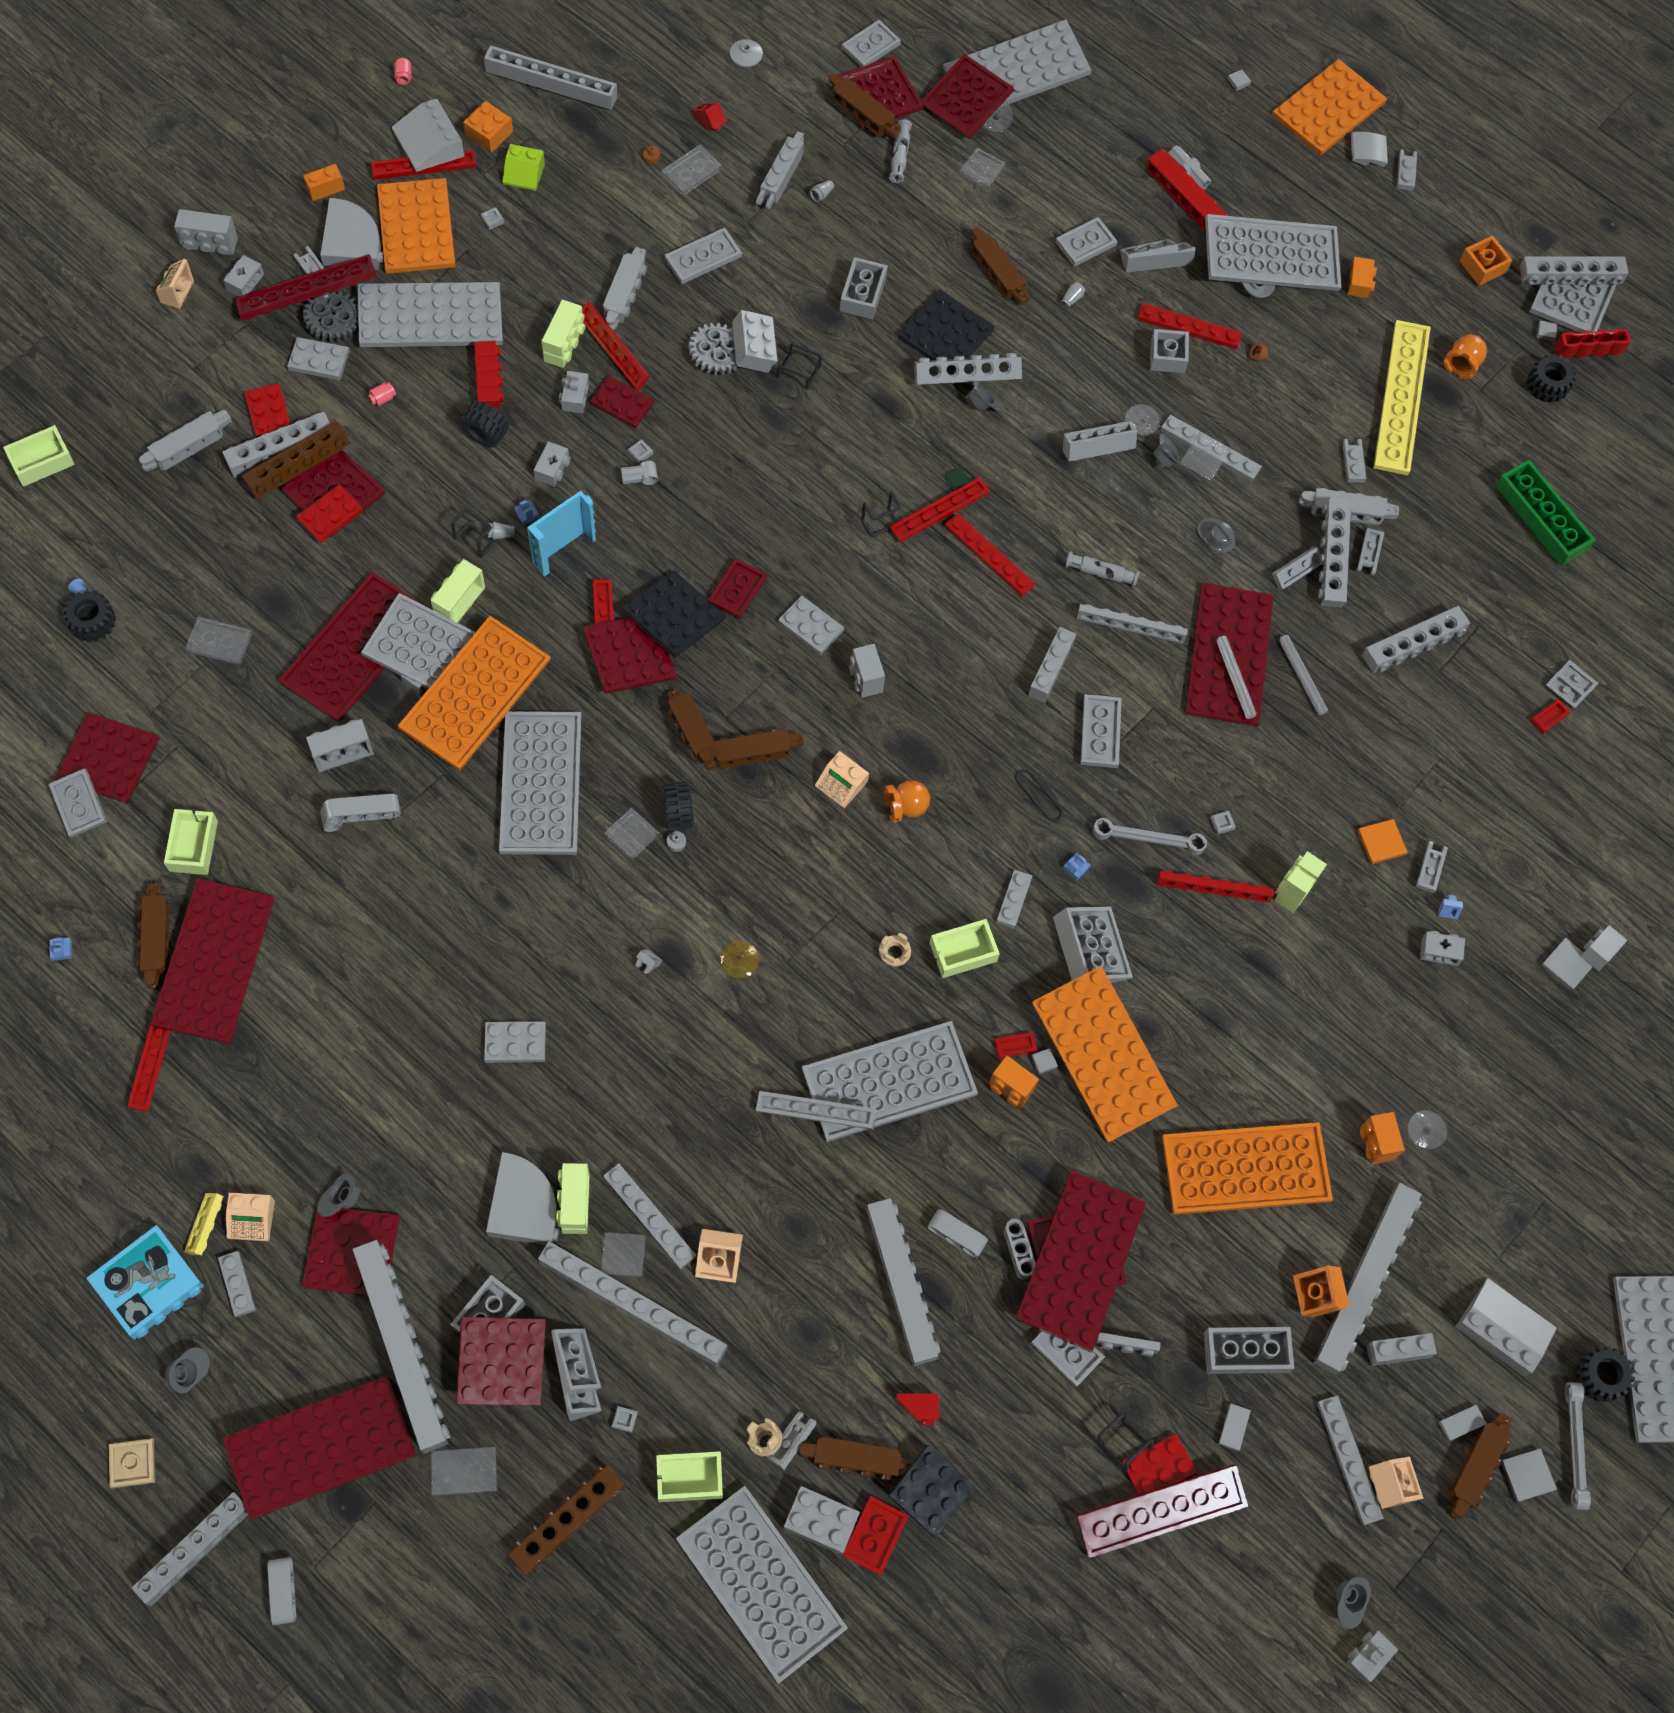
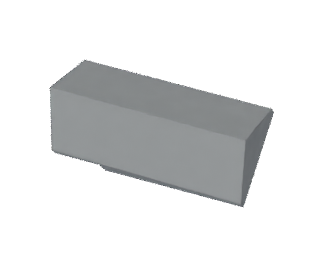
M1169 239L1119 249V253L1127 273L1193 265L1195 247L1186 242L1177 244Z
M585 1328L552 1330L551 1333L569 1420L573 1421L599 1413L601 1407L596 1391L601 1388Z

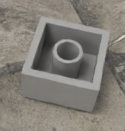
M1154 329L1151 338L1150 370L1185 373L1189 361V332Z
M875 644L853 649L849 670L851 676H855L856 681H854L856 691H860L862 698L883 693L885 674Z

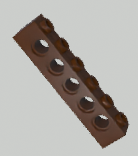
M335 420L243 474L242 478L255 498L259 499L349 446L351 443L344 430Z
M608 1465L605 1468L603 1466L599 1467L592 1474L594 1478L588 1483L586 1481L581 1483L576 1488L578 1492L573 1497L567 1496L560 1503L561 1507L556 1512L552 1510L543 1518L545 1522L541 1526H534L528 1531V1537L523 1542L519 1540L510 1548L512 1552L508 1555L526 1576L625 1488L624 1483ZM596 1484H603L605 1486L602 1494L597 1495L593 1493V1487ZM585 1498L588 1500V1506L582 1510L578 1509L576 1506L578 1500ZM565 1513L572 1515V1520L569 1524H562L560 1522L561 1516ZM553 1528L555 1536L549 1540L545 1539V1530ZM531 1543H536L539 1546L538 1552L533 1555L528 1554L527 1547Z

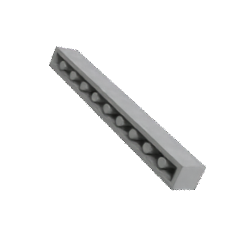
M1402 1183L1394 1187L1347 1288L1346 1294L1350 1308L1336 1312L1313 1362L1334 1375L1340 1371L1343 1372L1349 1361L1346 1358L1349 1353L1352 1354L1357 1345L1355 1338L1357 1335L1360 1336L1364 1330L1365 1324H1363L1365 1317L1368 1318L1373 1310V1306H1371L1372 1301L1379 1297L1382 1290L1379 1286L1382 1281H1386L1390 1273L1387 1270L1389 1264L1395 1262L1398 1255L1395 1251L1398 1246H1402L1406 1238L1403 1234L1406 1229L1411 1227L1414 1220L1411 1218L1414 1211H1418L1422 1203L1419 1201L1421 1193Z
M550 1241L538 1258L540 1265L713 1366H718L727 1351V1344Z

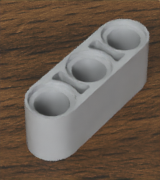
M941 1209L936 1211L927 1226L933 1233L975 1258L979 1257L988 1242L984 1235Z
M1011 1219L1005 1226L1004 1236L1017 1277L1022 1280H1028L1033 1272L1035 1260L1023 1223L1018 1219ZM1010 1226H1015V1227H1017L1018 1230H1019V1233H1018V1234H1012V1233L1009 1231V1227H1010ZM1020 1245L1024 1247L1025 1253H1017L1015 1246ZM1028 1265L1031 1272L1024 1273L1021 1270V1266Z
M292 1558L269 1560L268 1580L272 1625L296 1622Z

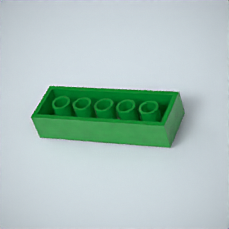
M1530 460L1501 475L1495 487L1560 566L1589 551L1596 539Z

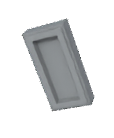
M1234 1404L1229 1405L1219 1445L1240 1451L1251 1410Z
M1477 1405L1440 1421L1439 1424L1449 1442L1486 1425V1422Z

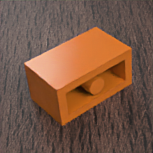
M336 164L303 175L312 201L345 190L342 176Z
M1354 257L1350 266L1347 295L1368 298L1370 291H1374L1375 281H1373V278H1375L1377 267H1374L1375 260Z

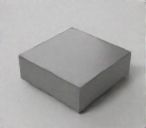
M1243 69L1228 76V81L1236 91L1249 86L1251 83Z
M496 207L481 213V218L489 230L504 224V219Z
M1540 321L1537 338L1554 341L1557 324Z
M641 439L628 449V453L641 464L653 455V450Z
M1229 811L1212 815L1210 818L1217 835L1235 830L1236 828Z
M1051 1049L1035 1053L1031 1056L1038 1074L1058 1067Z
M617 1406L612 1428L632 1433L638 1411Z

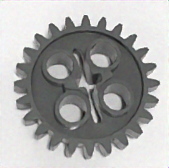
M342 291L339 294H336V292L330 294L328 292L320 297H313V300L308 299V304H305V310H303L304 323H306L307 329L310 328L311 334L316 332V338L322 336L323 341L329 338L330 342L333 341V338H336V341L339 342V338L342 337L346 340V335L352 337V332L357 333V328H359L358 303L355 304L354 298L349 300V294L343 296Z

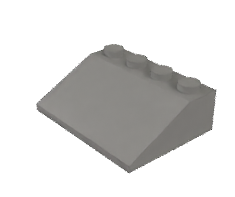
M438 99L421 103L392 126L395 136L416 172L464 157L462 140Z
M1111 907L1065 908L1053 917L1072 981L1099 966L1103 967L1111 983L1133 978Z
M1488 1278L1455 1326L1523 1377L1533 1373L1557 1329Z

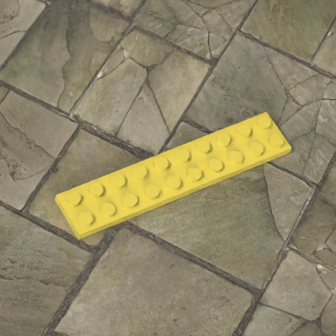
M1400 320L1395 322L1374 469L1407 476L1410 473L1431 328L1429 326Z

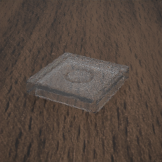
M976 148L960 169L959 174L989 189L1005 168L1006 163Z
M1199 432L1181 464L1212 481L1230 449Z
M630 808L604 835L632 860L659 835V832L633 808Z
M605 1232L601 1272L606 1275L642 1277L646 1235Z

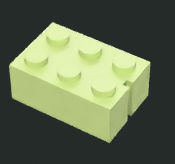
M565 300L561 301L542 340L544 362L562 368L565 367L567 362H570L572 350L577 347L578 338L585 330L582 306Z
M55 425L3 447L23 487L75 465Z
M464 559L460 564H457L451 576L443 581L439 591L434 592L432 595L431 604L433 611L458 623L485 589L482 570Z
M174 809L164 864L169 872L208 875L218 824L213 812L196 811L194 815L192 810Z
M1308 851L1304 857L1300 855L1276 890L1277 897L1274 901L1294 914L1327 864Z
M987 919L931 935L930 946L935 959H937V965L942 978L997 962L1000 954Z
M563 1163V1169L559 1170L558 1182H560L562 1190H558L557 1196L559 1207H561V1210H557L558 1227H561L563 1234H587L590 1178L588 1164Z
M721 1452L657 1455V1477L662 1478L657 1479L658 1502L723 1499Z

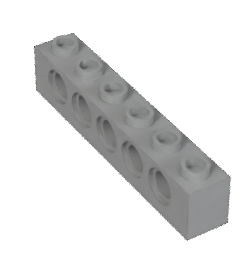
M1525 256L1519 266L1522 284L1618 285L1623 284L1628 275L1625 257Z
M1006 353V357H999V354H989L988 358H982V355H971L970 359H964V356H954L952 360H947V357H936V360L929 361V358H919V361L914 362L915 383L917 385L1022 379V358L1017 356V353ZM1001 362H1006L1007 368L1004 371L999 370ZM984 363H989L990 368L987 372H982L981 370ZM966 364L972 365V370L969 373L964 372ZM949 365H954L955 371L952 374H948L946 371ZM931 366H937V373L934 375L929 374Z
M325 412L317 413L304 420H298L289 426L263 434L261 437L247 440L243 444L230 447L222 452L233 477L236 478L330 424Z
M1329 497L1327 502L1323 504L1322 513L1325 514V520L1322 522L1324 537L1321 539L1323 554L1320 557V565H1323V568L1319 575L1322 589H1319L1318 599L1321 600V606L1342 608L1347 602L1351 499ZM1332 516H1337L1339 521L1334 520ZM1334 532L1338 534L1339 537L1335 538L1332 536L1331 533ZM1331 549L1336 550L1338 555L1332 554ZM1330 567H1335L1337 572L1331 571ZM1329 584H1334L1336 589H1331Z
M1456 606L1366 647L1362 657L1372 673L1377 671L1383 672L1390 665H1398L1408 657H1416L1423 650L1429 651L1433 649L1436 644H1444L1454 636H1462L1467 632L1466 629L1470 622L1461 608Z
M233 1492L132 1587L146 1605L152 1606L247 1516L242 1498Z

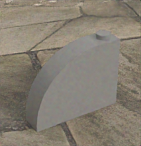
M329 198L320 254L323 266H334L370 254L374 268L379 270V265L383 262V252H381L378 229L372 217L363 208L352 202Z
M502 1152L486 1230L488 1237L547 1245L549 1241L551 1243L554 1240L557 1241L559 1236V1228H556L557 1204L549 1181L528 1160L514 1154Z

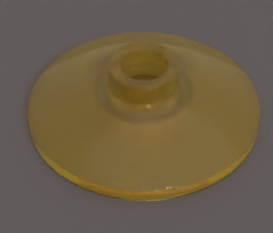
M735 941L723 949L720 963L723 970L729 976L746 978L752 975L758 968L759 954L750 943ZM742 955L743 959L738 960L736 956Z

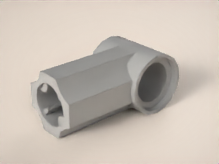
M645 461L640 466L621 468L623 484L642 482L645 485H652L658 481L656 464L653 461Z

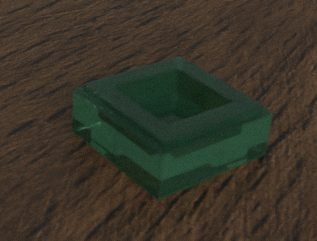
M962 468L946 474L945 477L953 491L970 483Z

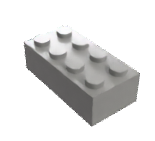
M1291 1327L1208 1328L1204 1332L1207 1374L1289 1373L1294 1369Z

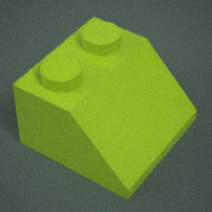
M510 144L505 159L503 184L536 191L545 165L544 152Z

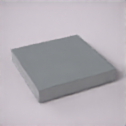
M1567 938L1559 944L1541 965L1571 991L1593 967L1581 957L1584 952Z
M1541 1449L1501 1461L1516 1502L1557 1490Z

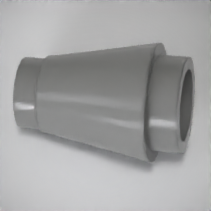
M827 180L813 186L810 191L812 200L822 202L834 189L833 182Z
M1078 282L1071 284L1061 300V304L1069 308L1084 296L1085 288Z
M497 522L489 523L492 529L488 533V538L495 540L514 537V526Z

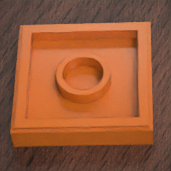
M1394 819L1358 829V834L1371 864L1401 857L1408 853Z

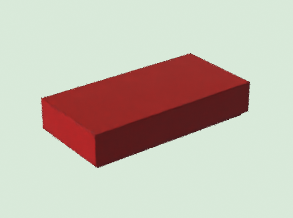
M1557 699L1534 716L1530 722L1541 734H1544L1568 716L1570 711Z
M1033 1032L994 1039L998 1059H1003L1006 1056L1014 1057L1037 1052Z

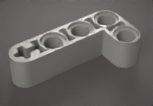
M396 794L329 799L323 803L320 814L324 831L333 832L339 830L342 823L396 818L401 815V810Z

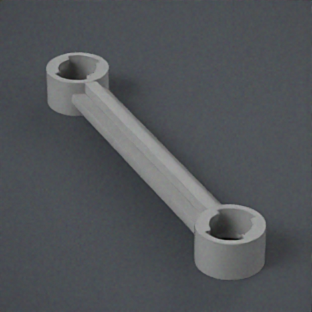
M1106 818L1098 819L1093 827L1094 836L1100 840H1105L1110 836L1187 848V851L1192 855L1202 854L1207 846L1206 838L1199 833L1192 834L1190 837L1116 826ZM1097 825H1106L1109 828V832L1103 834ZM1191 840H1199L1203 848L1197 849Z
M1567 1382L1565 1398L1567 1403H1569L1574 1485L1571 1493V1503L1573 1509L1589 1510L1591 1496L1586 1485L1582 1419L1584 1387L1582 1383Z

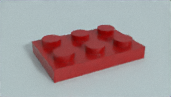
M280 383L244 391L256 438L276 431L281 427L291 425Z
M339 484L296 517L321 544L364 511Z
M1177 1434L1155 1444L1153 1449L1148 1448L1142 1451L1128 1464V1472H1126L1137 1495L1182 1481L1197 1473Z
M870 1496L842 1556L881 1576L909 1515Z

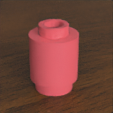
M405 58L397 59L394 62V76L398 84L406 85L412 78L411 62Z
M389 382L386 384L382 383L369 390L370 395H368V399L372 405L379 407L392 400L396 392Z

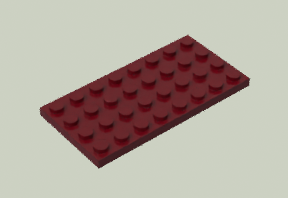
M372 572L278 680L279 684L339 723L385 669V667L362 656L361 652L395 598L400 593L416 602L418 601Z
M1202 582L1185 715L1255 727L1259 726L1274 599L1273 594ZM1220 636H1226L1256 711L1254 718L1247 719L1217 644V638Z
M197 878L153 1014L151 1026L231 1045L275 896Z
M1071 1170L1015 1320L1091 1353L1095 1347L1146 1202Z
M389 1376L223 1437L249 1521L416 1457V1452Z

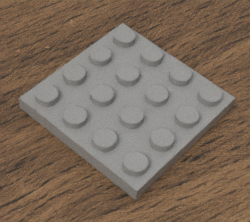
M1541 284L1529 312L1579 333L1583 331L1597 332L1616 285Z

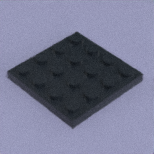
M939 289L898 333V339L931 361L936 360V357H947V360H952L954 356H964V359H968L994 331L995 326ZM949 365L946 371L952 374L955 371L954 365Z
M675 570L622 607V613L674 658L726 619V615L720 609L708 602L705 596Z

